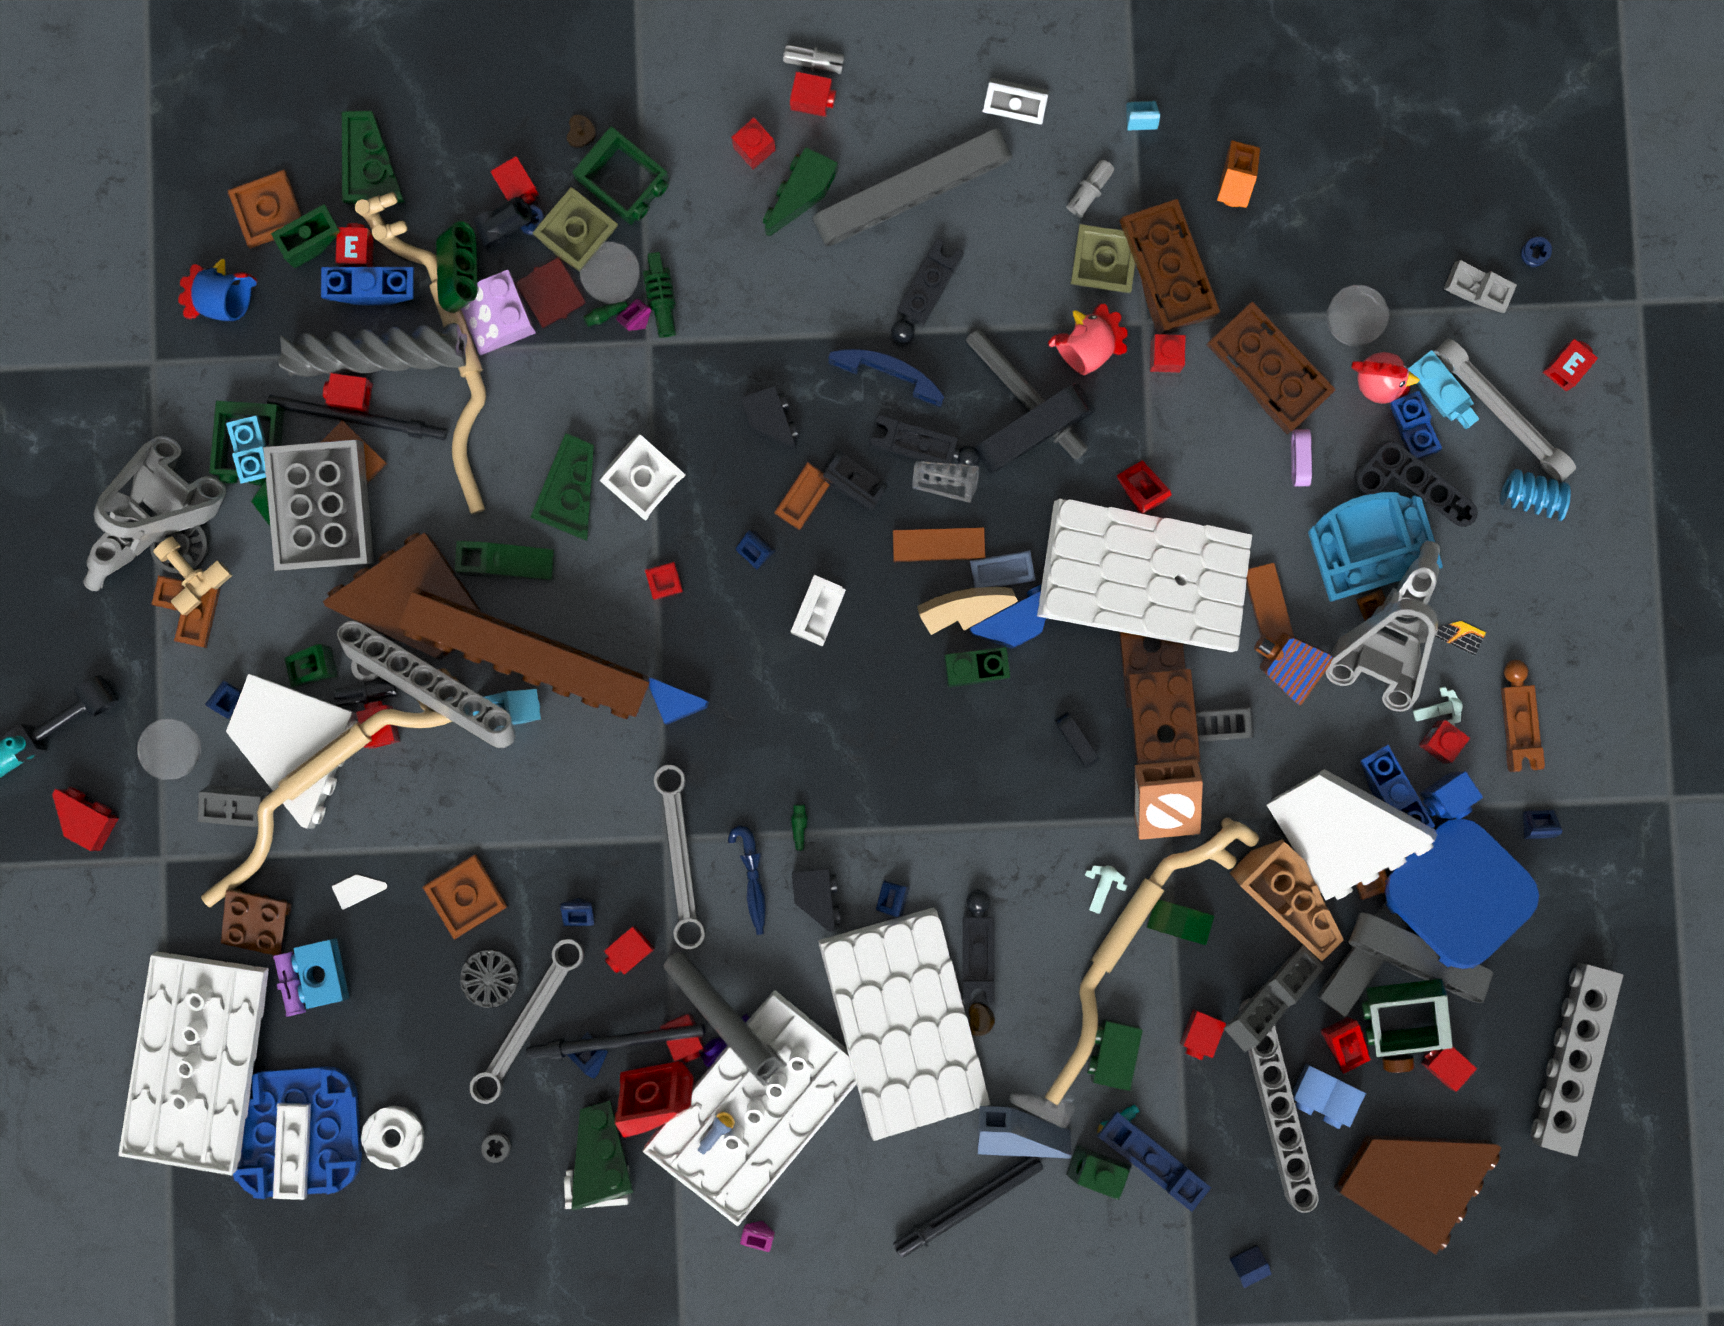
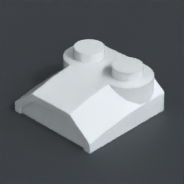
M638 434L610 463L598 480L646 521L653 509L685 474L643 436Z

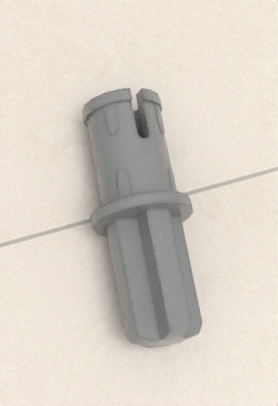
M786 45L783 60L785 63L810 67L811 71L820 69L841 74L842 65L834 64L830 61L843 63L844 54L820 51L818 47L809 49Z
M1100 160L1086 181L1082 180L1080 182L1081 187L1066 206L1071 213L1077 214L1080 218L1083 217L1093 200L1101 196L1100 190L1114 172L1115 168L1106 160Z

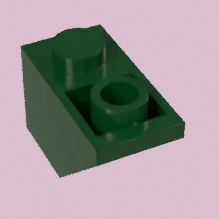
M1006 647L946 654L944 656L948 687L1010 678Z

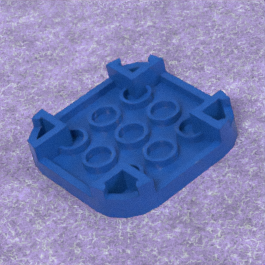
M1453 819L1440 825L1435 830L1438 835L1432 843L1434 845L1432 849L1419 856L1415 852L1405 858L1406 863L1391 872L1385 881L1386 906L1392 915L1396 912L1441 957L1438 960L1446 967L1473 969L1489 958L1532 916L1538 906L1539 892L1537 884L1531 875L1485 829L1470 820Z
M327 1066L267 1070L252 1074L241 1158L238 1162L237 1171L233 1174L234 1181H238L246 1192L253 1195V1198L266 1199L267 1197H273L277 1104L305 1103L311 1104L307 1194L327 1193L328 1195L339 1192L351 1183L360 1170L362 1154L358 1092L356 1084L349 1074L339 1068Z

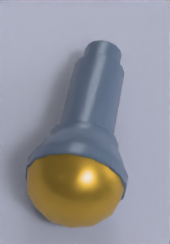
M728 1112L716 1114L712 1128L697 1148L701 1154L705 1155L722 1135L732 1131L735 1124L733 1116Z

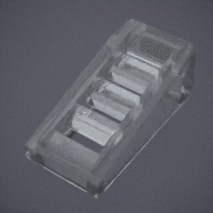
M916 461L914 464L912 488L970 503L977 489L979 467ZM924 474H929V480H924Z
M1010 1092L1008 1096L1010 1103L1063 1129L1067 1128L1076 1108L1075 1104L1069 1101L1061 1100L1056 1105L1046 1097L1025 1093Z

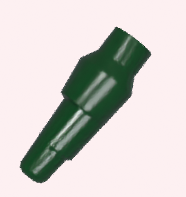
M620 301L595 308L591 313L583 316L587 327L594 324L600 325L609 320L613 315L625 310L628 304L626 301Z
M805 804L793 805V814L791 816L793 841H795L797 851L804 850L805 828H807L808 820Z

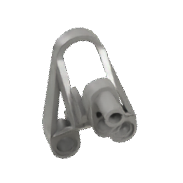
M159 436L145 443L99 496L93 515L95 522L105 533L92 546L86 562L88 572L84 577L83 583L87 589L99 591L100 588H103L107 575L112 574L132 561L153 542L158 543L168 534L204 524L218 513L226 494L224 484L211 476L201 477L191 484L185 482L174 472L181 454V447L174 439ZM134 475L130 496L118 492ZM142 501L148 507H150L157 514V516L150 517L142 508H140L139 505L142 503ZM129 519L136 520V522H127V521H128Z
M1432 541L1424 542L1420 547L1418 559L1411 564L1399 582L1398 588H1392L1384 604L1376 609L1372 617L1338 639L1331 652L1333 659L1326 670V676L1329 681L1339 686H1348L1356 681L1361 672H1364L1386 682L1382 700L1387 708L1403 712L1413 706L1420 694L1433 640L1439 624L1437 614L1428 604L1439 574L1437 559L1440 554V546ZM1400 616L1403 618L1414 619L1411 622H1405L1397 619L1396 617ZM1385 626L1408 638L1404 642L1380 631V629ZM1420 643L1426 644L1422 658Z

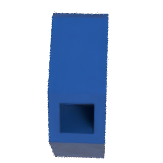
M322 267L321 298L355 305H393L414 299V268Z
M1042 584L1026 592L1028 598L1019 603L1016 602L1001 610L1000 613L975 624L969 629L970 634L1009 648H1015L1040 635L1046 618L1037 616Z
M1389 745L1360 760L1369 789L1374 797L1431 828L1435 827Z

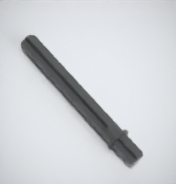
M979 329L970 333L966 342L1029 411L1045 401ZM1070 425L1053 435L1055 438L1054 443L1059 442L1073 459H1078L1088 448L1072 431L1073 426Z

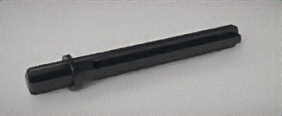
M1027 1157L921 1225H913L914 1229L894 1241L893 1246L897 1254L904 1258L923 1245L928 1247V1242L1042 1171L1043 1165L1038 1157Z

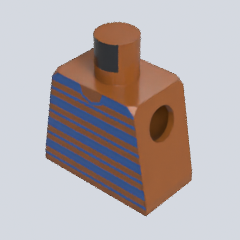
M1285 632L1277 642L1264 634L1254 646V650L1265 656L1259 668L1289 698L1300 706L1330 666L1333 656L1324 650Z

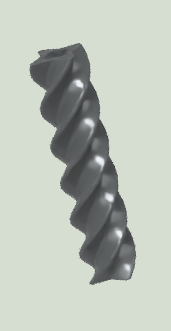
M456 323L446 325L439 333L427 325H420L410 334H407L398 327H390L380 337L369 329L359 330L352 338L347 337L340 331L330 332L323 340L307 332L302 333L294 342L289 341L282 335L280 336L281 355L279 366L286 370L290 377L293 375L313 377L323 373L342 375L352 371L372 373L381 369L402 371L411 367L416 369H433L439 366L450 368L466 366L465 348L467 335L461 333L459 325Z

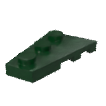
M343 111L342 201L345 204H355L362 199L368 200L378 195L383 196L392 192L397 196V203L405 202L374 113L372 111Z
M565 433L530 518L584 541H587L593 444Z
M610 1101L580 1109L571 1204L573 1211L634 1193Z

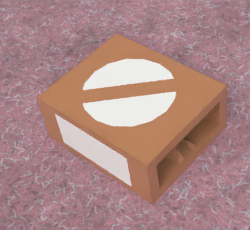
M1197 759L1135 765L1134 819L1139 840L1201 834L1203 781Z

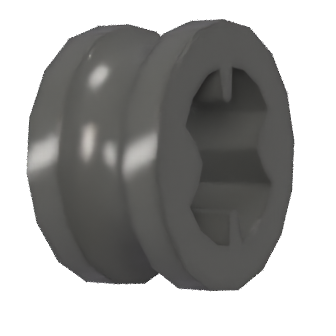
M502 1133L489 1135L481 1146L483 1157L492 1163L503 1161L511 1151V1142ZM491 1140H496V1143L499 1141L503 1143L504 1147L501 1148L502 1155L497 1156V1152L494 1154L490 1153Z

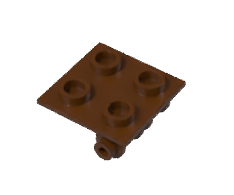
M227 889L221 944L271 955L282 954L286 915H290L292 904L287 903L286 899H271L268 895L262 897L259 893L249 894L242 892L241 889L236 891Z

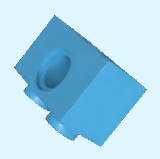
M337 938L293 948L292 966L295 973L299 972L301 985H298V995L301 1003H305L306 1009L350 998ZM315 966L322 967L325 972V978L322 982H317L313 978L312 973Z

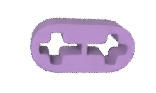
M1294 429L1291 434V475L1293 486H1310L1312 455L1311 433L1309 429Z

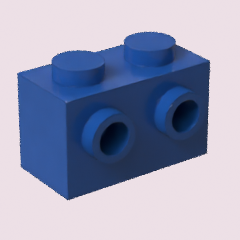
M1466 771L1450 772L1420 792L1424 799L1421 802L1430 816L1433 817L1435 815L1436 818H1448L1449 820L1453 818L1459 820L1473 811L1471 805L1483 798Z

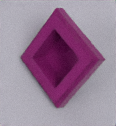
M636 299L617 316L616 320L629 331L645 329L651 309L642 301Z
M763 1220L745 1224L740 1244L770 1252L775 1232Z

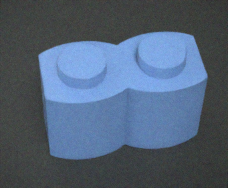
M1305 1064L1292 1091L1293 1098L1297 1101L1295 1104L1296 1108L1312 1115L1314 1110L1325 1115L1323 1118L1324 1122L1339 1129L1342 1124L1348 1127L1351 1126L1366 1094L1308 1064Z

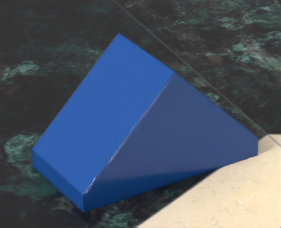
M649 679V688L664 724H670L706 709L709 704L704 699L655 679Z

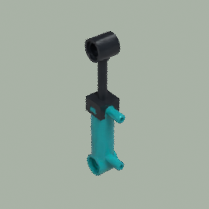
M101 675L94 676L77 686L74 692L77 695L78 701L35 730L32 725L19 724L4 734V739L0 741V778L23 762H31L48 751L41 740L79 714L86 711L90 717H96L114 707L118 700Z

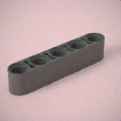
M1367 913L1358 914L1349 940L1350 945L1424 980L1442 978L1445 990L1467 1000L1484 1003L1493 977L1491 970L1481 965L1473 969L1446 967L1438 961L1441 957L1421 937Z

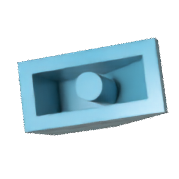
M537 689L506 691L484 697L508 712L513 725L541 719ZM480 711L473 712V716L477 715Z

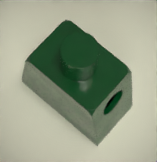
M1076 1145L1066 1175L1082 1187L1120 1200L1132 1166Z

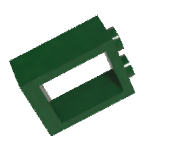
M612 126L572 172L578 183L630 225L635 220H642L650 209L648 205L655 197L660 198L669 187L667 171ZM618 149L622 150L655 177L629 210L592 181Z
M216 401L209 473L218 477L222 483L238 484L237 470L226 468L229 432L226 423L230 422L231 418L244 419L259 415L260 420L271 421L268 447L281 446L284 410L275 404ZM266 478L249 481V484L262 486Z
M1442 978L1366 988L1368 1000L1362 1001L1365 1020L1370 1019L1371 1026L1365 1027L1368 1046L1374 1045L1376 1057L1453 1048L1447 994ZM1432 1002L1435 1026L1381 1032L1378 1008Z

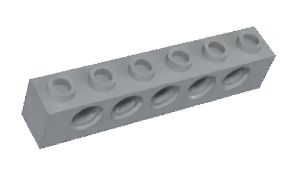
M1577 963V967L1571 971L1569 985L1572 987L1569 998H1566L1562 1005L1561 1014L1564 1016L1562 1026L1557 1029L1554 1036L1556 1050L1554 1058H1551L1547 1064L1546 1075L1549 1078L1546 1089L1543 1088L1539 1096L1538 1103L1541 1109L1538 1119L1533 1121L1531 1127L1532 1143L1578 1157L1623 974L1583 963ZM1592 989L1595 993V1001L1587 1006L1584 997L1586 992ZM1585 1020L1588 1029L1584 1035L1580 1036L1577 1033V1025L1580 1021ZM1578 1050L1580 1060L1576 1065L1572 1066L1569 1062V1056L1573 1051ZM1570 1080L1572 1091L1567 1096H1564L1561 1091L1562 1085ZM1563 1111L1565 1114L1564 1122L1559 1126H1555V1114Z

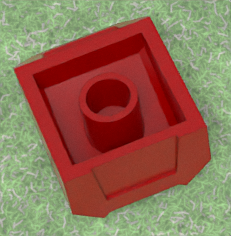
M678 1061L620 1072V1092L615 1124L623 1137L652 1130L672 1121L691 1108L694 1076L682 1062Z

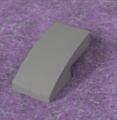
M1459 260L1454 263L1444 290L1480 306L1505 313L1517 285L1493 272L1484 273Z

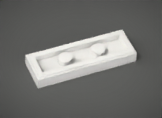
M277 1104L273 1199L304 1200L307 1198L311 1104Z

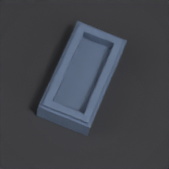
M1030 550L970 561L974 588L1005 587L1035 581Z

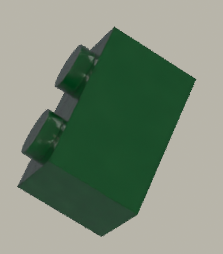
M1103 1019L1102 1026H1097L1095 1043L1098 1046L1096 1055L1090 1056L1087 1067V1074H1091V1081L1093 1083L1130 1091L1143 1032L1141 1027Z

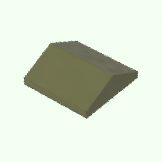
M571 187L533 231V235L559 258L580 272L618 227V224Z
M1080 224L1073 259L1071 284L1131 293L1135 261L1123 230Z

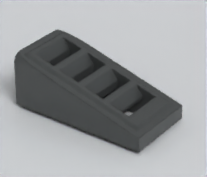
M1252 707L1195 711L1198 742L1254 738ZM1237 714H1242L1244 732H1238ZM1224 715H1230L1231 733H1225ZM1211 716H1217L1218 734H1213ZM1199 717H1205L1206 735H1200Z

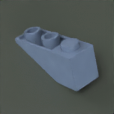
M980 1106L977 1128L979 1155L1071 1158L1070 1130L1011 1107Z

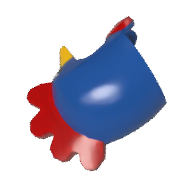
M220 259L213 267L206 269L194 264L190 268V276L183 277L180 280V286L185 288V291L178 297L179 303L186 306L183 310V316L187 319H193L201 314L205 317L221 321L239 320L248 309L251 299V288L256 286L257 279L246 272H238L226 276L224 259ZM235 280H240L239 285H232Z

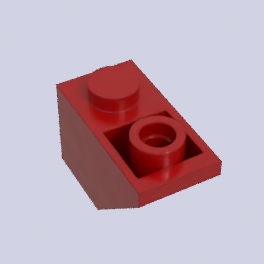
M73 787L55 789L52 795L63 836L89 851H101L119 818L110 814L112 811L110 807L97 801L94 804L84 799L85 794Z

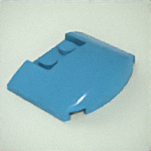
M1381 492L1360 496L1328 511L1315 526L1309 529V538L1330 602L1400 581L1411 564L1418 559L1422 544L1426 541L1435 542L1421 497L1414 495L1411 499L1398 495V492ZM1438 555L1437 559L1439 569L1443 568L1440 555Z

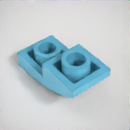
M259 415L227 422V429L234 449L232 456L240 484L266 478L263 447H266Z

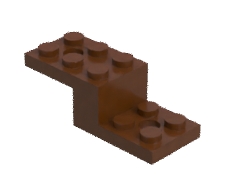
M1119 632L1126 707L1131 708L1137 765L1195 759L1201 762L1191 669L1185 668L1183 643L1158 639L1160 642L1159 650L1155 653H1150L1143 646L1146 636ZM1162 725H1168L1173 729L1174 737L1169 743H1163L1157 737V731Z

